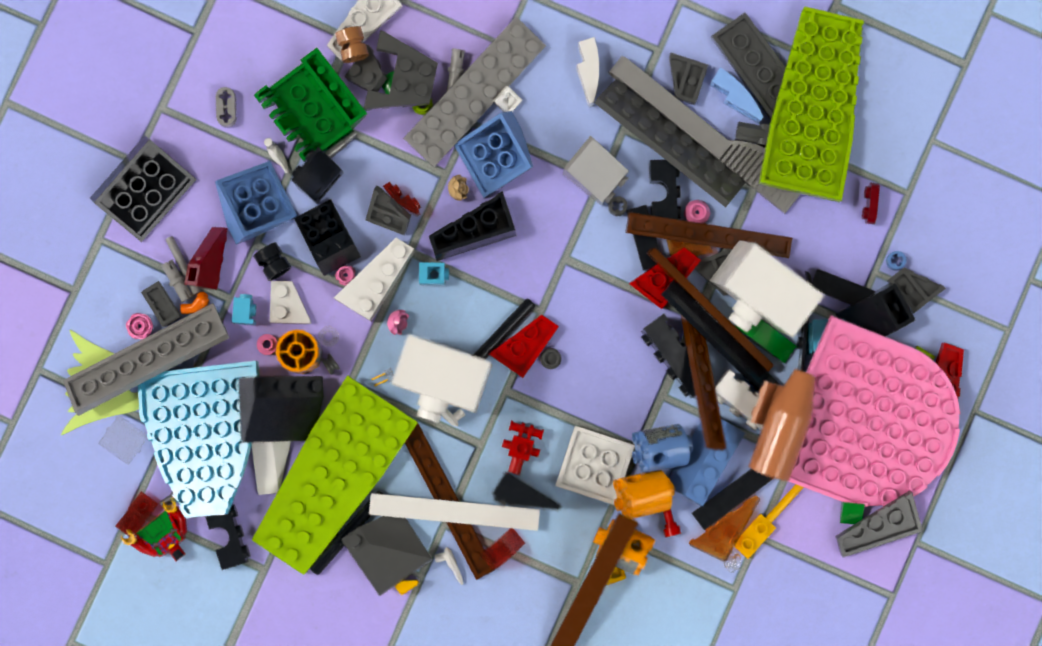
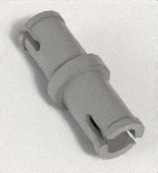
M452 49L451 63L447 70L449 72L447 90L464 73L462 67L465 50Z
M170 260L161 265L170 281L169 285L174 287L181 302L192 298L193 294L188 286L184 285L185 277L184 275L181 276L174 261Z

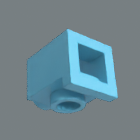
M419 262L420 285H445V280H449V268H445V263ZM437 271L438 277L432 278L431 272Z
M240 294V298L234 297L232 323L256 325V321L252 320V316H256V304H253V295Z

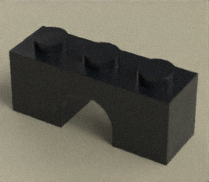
M650 160L649 162L650 184H660L667 192L664 200L651 202V215L681 219V206H677V198H680L681 195L680 185H676V177L680 176V171L667 160Z
M235 504L231 505L228 514L205 516L209 530L221 527L229 535L227 545L216 550L221 570L249 562L250 551L248 546L244 545L242 541L244 532L241 524L238 525L235 518L238 516Z

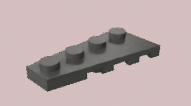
M909 490L836 535L841 556L844 558L922 532L912 492Z

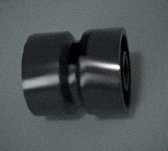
M277 242L265 246L253 256L258 265L264 267L263 273L268 281L277 279L292 268L286 257L281 256L283 252Z

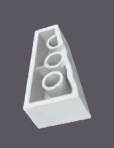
M395 238L334 299L372 322L415 253L414 248Z
M731 370L726 371L715 385L718 403L721 405L723 403L727 404L730 407L729 411L738 418L741 415L747 420L746 425L754 431L757 428L761 431L763 425L750 422L752 410L757 405L759 394L751 392L750 386L743 380L733 378L735 373Z

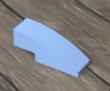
M720 67L710 86L727 96L724 104L759 124L763 119V115L751 94L737 79Z

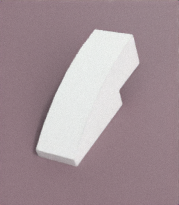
M595 37L578 43L583 62L577 64L576 69L589 107L594 104L599 81V56Z

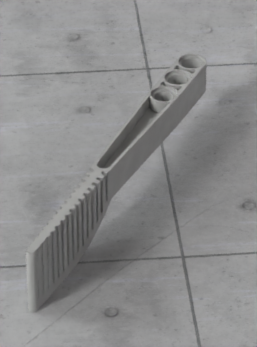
M621 56L609 71V74L615 80L617 79L625 84L628 89L641 97L643 101L656 109L667 120L674 123L677 128L689 135L717 160L723 162L732 172L738 174L748 186L784 214L801 195L800 193L760 185L759 179L765 152L764 147L744 141L727 140L626 57Z

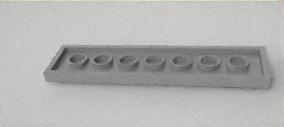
M515 17L403 139L432 167H435L494 103L493 100L503 88L510 86L546 45Z
M214 303L63 380L74 412L79 416L229 339L230 337Z

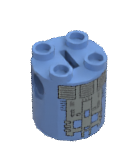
M680 424L632 433V440L635 445L632 458L635 464H639L642 473L688 464L690 453L693 450V443L691 437L686 435L685 430Z

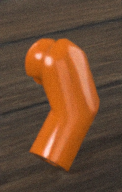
M199 292L192 303L181 304V314H193L206 307L209 302L208 294Z

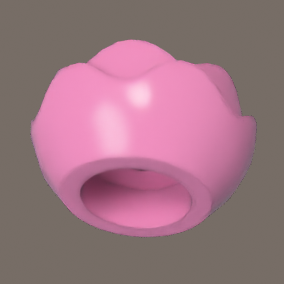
M693 200L686 205L684 217L687 221L704 224L708 221L710 208L704 201Z
M396 310L388 318L387 327L394 335H401L402 330L407 327L409 315L405 310Z
M135 313L127 321L126 328L132 338L144 339L152 332L153 324L150 317L146 314Z

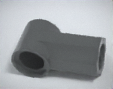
M738 122L735 140L754 143L765 148L770 124L755 125Z

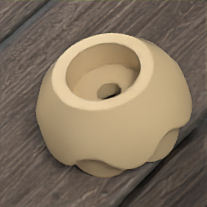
M456 175L448 183L449 194L455 200L462 201V199L467 198L466 195L469 192V187L466 185L467 179L465 177Z

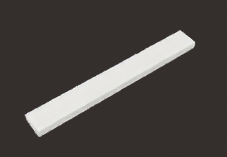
M371 493L369 515L538 531L540 509Z

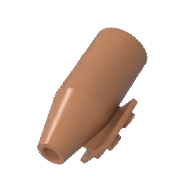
M795 369L784 386L765 381L764 385L760 388L757 405L752 410L750 422L763 425L748 467L779 480H790L811 423L815 375Z

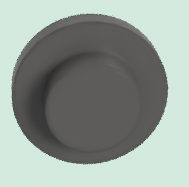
M553 348L544 350L540 357L541 364L547 369L557 368L561 363L560 353Z

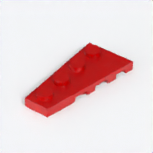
M942 343L935 363L950 380L958 399L961 390L959 383L960 377H962L964 349L948 343Z

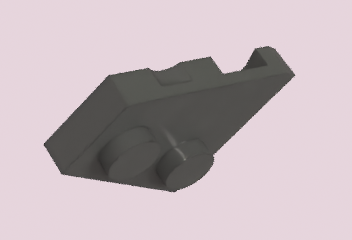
M376 185L366 221L405 235L411 215L381 187Z

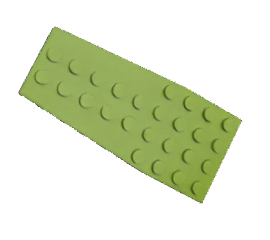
M809 7L802 9L769 126L759 179L760 185L839 203L842 201L853 142L854 107L857 100L856 86L859 79L857 75L861 58L859 54L860 45L862 44L863 20Z
M348 375L312 428L254 534L252 541L301 574H306L385 474L418 424V421Z

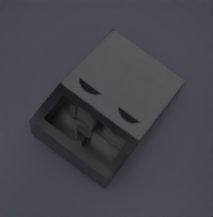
M319 147L316 150L312 149L305 157L307 161L302 167L300 165L297 166L291 174L293 176L291 180L295 186L316 204L320 202L344 173Z
M331 199L294 218L317 266L324 276L361 257Z
M896 283L885 285L835 314L839 319H844L847 322L883 336L898 331L915 321Z

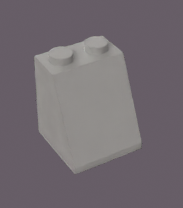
M590 136L564 167L563 175L602 206L604 202L608 204L615 196L613 191L617 186L621 188L629 179L626 176L629 170Z

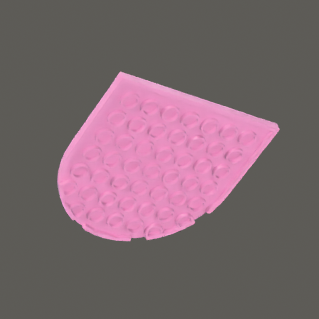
M831 315L806 371L816 376L812 418L789 482L842 502L865 504V507L885 506L909 490L914 497L925 490L927 485L937 476L941 475L955 451L960 432V409L955 390L944 371L924 353L909 345Z

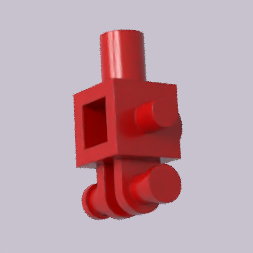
M511 420L509 431L513 430L519 432L518 436L514 435L512 441L504 439L502 447L510 449L508 456L512 457L508 472L520 475L524 460L529 461L530 455L539 457L541 450L533 447L534 441L530 440L531 436L541 440L544 430L536 429L534 425L527 427L524 422L519 424ZM523 433L528 434L527 439L522 438Z

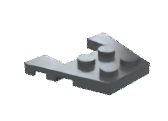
M380 30L376 51L397 55L390 94L368 90L364 110L429 105L438 63Z

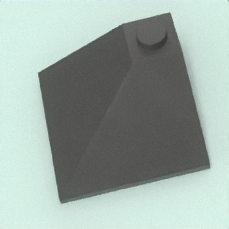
M382 516L358 527L341 539L379 596L433 560L406 518Z

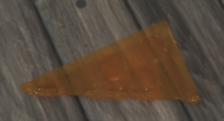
M755 495L753 498L746 500L739 509L733 513L732 511L718 520L715 525L708 527L705 530L706 532L697 539L690 540L689 545L726 563L756 509L760 498Z

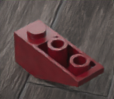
M212 227L188 263L184 285L217 290L228 228Z

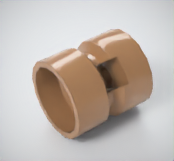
M360 26L345 28L335 33L338 45L342 47L340 53L343 63L357 62L369 56L366 44L362 43L364 35Z

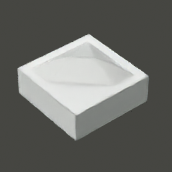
M505 86L493 100L503 112H513L522 101L509 86Z

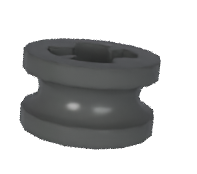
M614 197L610 200L608 209L612 215L621 216L626 212L627 202L623 197ZM615 201L616 203L622 202L623 205L621 206V208H623V210L619 211L617 209L614 211L612 208L614 207V205L612 203Z
M330 353L326 359H321L331 375L334 370L340 369Z

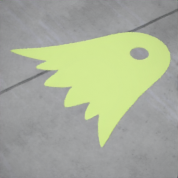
M69 330L75 344L82 352V354L73 353L74 358L82 366L68 369L67 372L70 376L115 354ZM128 390L79 416L76 414L66 425L61 435L100 419L138 410V392L133 393ZM73 406L68 410V412H74Z

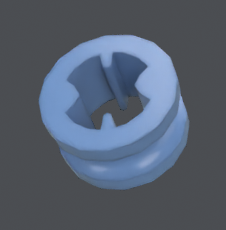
M894 251L886 258L888 268L894 271L903 268L907 261L905 254L900 251ZM893 255H896V258H901V262L898 263L900 266H897L896 263L892 264Z

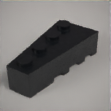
M503 191L489 201L483 202L471 212L465 213L458 220L447 224L429 235L436 261L516 236L515 227Z
M662 314L641 331L643 334L641 339L648 347L651 345L656 351L653 355L660 364L664 362L668 367L666 372L672 380L677 379L681 386L678 388L685 397L693 398L696 394L687 346L679 341V334L675 328L666 324L668 318L665 314Z

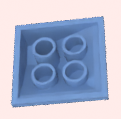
M512 111L501 112L454 145L483 198H486L533 167L522 128Z
M270 161L215 181L225 221L236 245L255 238L297 217Z

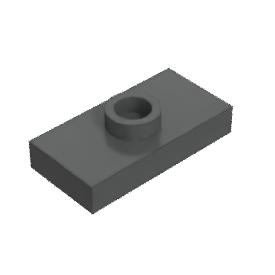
M160 281L141 292L163 328L182 317Z

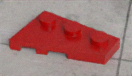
M686 247L681 248L666 258L686 278L701 261L700 258ZM655 265L629 282V284L659 308L663 309L668 301L661 293L672 279L658 265Z
M540 315L489 353V355L524 378L559 326L545 316Z

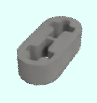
M222 87L216 93V118L219 124L226 128L232 127L236 122V96L232 89ZM224 92L231 96V98L227 99V105L221 99V96H224ZM225 109H228L229 116H232L231 119H228L227 123L221 119V117L225 116Z

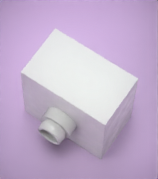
M741 240L738 241L710 279V282L737 301L732 308L734 313H731L729 320L745 332H748L752 325L757 326L762 319L775 330L794 337L824 297L821 292L757 244Z
M408 334L391 384L420 394L417 403L420 409H418L417 416L439 423L442 417L441 414L446 413L449 404L477 413L492 364L489 361Z

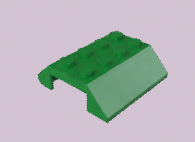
M315 48L300 59L302 64L271 87L265 85L254 94L257 101L262 103L263 109L273 105L278 107V109L273 110L269 114V117L271 119L276 118L274 123L284 136L288 135L286 137L288 142L301 137L303 142L298 143L294 150L296 152L301 151L299 156L303 162L307 161L305 157L312 149L316 150L319 147L323 151L327 150L351 132L367 115V112L318 48Z

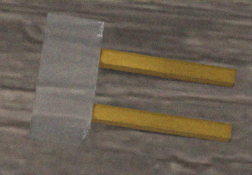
M388 368L384 370L385 373L372 378L371 380H374L385 374L387 377L386 380L381 381L375 384L374 386H377L386 381L391 382L394 377L392 369Z

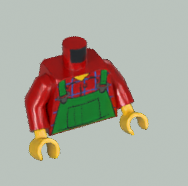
M170 497L171 505H166L165 501H163L165 511L136 532L135 535L137 537L134 536L131 530L127 529L126 532L130 537L125 539L120 536L122 542L152 557H163L170 553L173 559L178 561L185 556L186 553L179 544L186 539L187 522L180 508L176 506L174 497Z

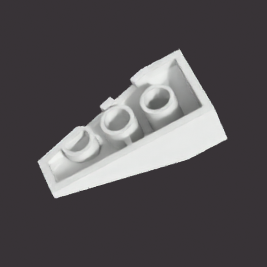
M291 441L252 443L258 495L274 494L280 489Z

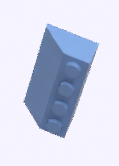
M722 420L727 448L723 451L707 449L700 422L691 438L693 450L690 453L688 464L674 467L668 477L673 483L674 491L700 506H703L745 435V432Z

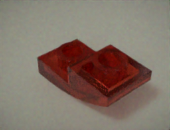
M390 182L383 185L387 194L408 213L416 217L420 215L418 209L421 206L415 197L411 199L409 195H406L401 199L400 196L403 194L397 185L392 186Z
M141 491L115 527L128 537L130 535L126 532L127 529L131 530L134 536H136L135 533L144 526L158 506V503Z

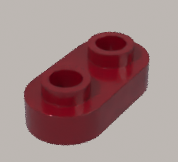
M870 182L869 186H865L864 199H867L866 207H863L862 219H865L866 224L874 225L876 223L880 192L879 183Z

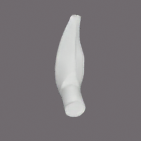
M266 138L264 144L269 155L287 174L289 168L282 150L270 138Z
M447 409L446 413H442L441 416L451 425L458 427L457 421L464 417L465 413L462 409H459L452 414Z
M446 547L443 553L435 554L436 563L446 561L458 582L463 585L462 576L452 551Z

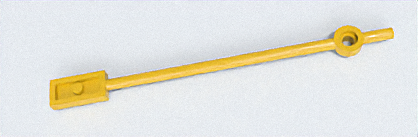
M795 484L766 517L760 513L732 545L749 559L776 529L772 522L804 487Z

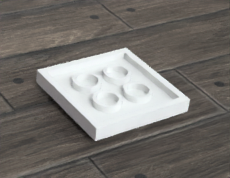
M574 426L555 486L614 505V499L617 498L613 481L625 477L635 445Z

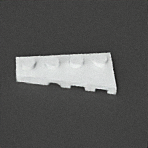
M358 0L336 32L345 28L360 26L364 35L363 43L403 6L398 0ZM334 34L327 47L342 62L340 53L342 47L338 45L336 35Z

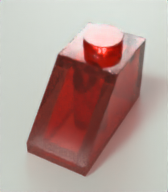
M510 528L484 549L480 555L490 568L495 570L510 559L525 542L514 528Z

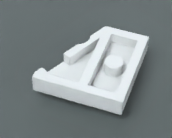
M271 281L270 323L311 324V320L292 281Z

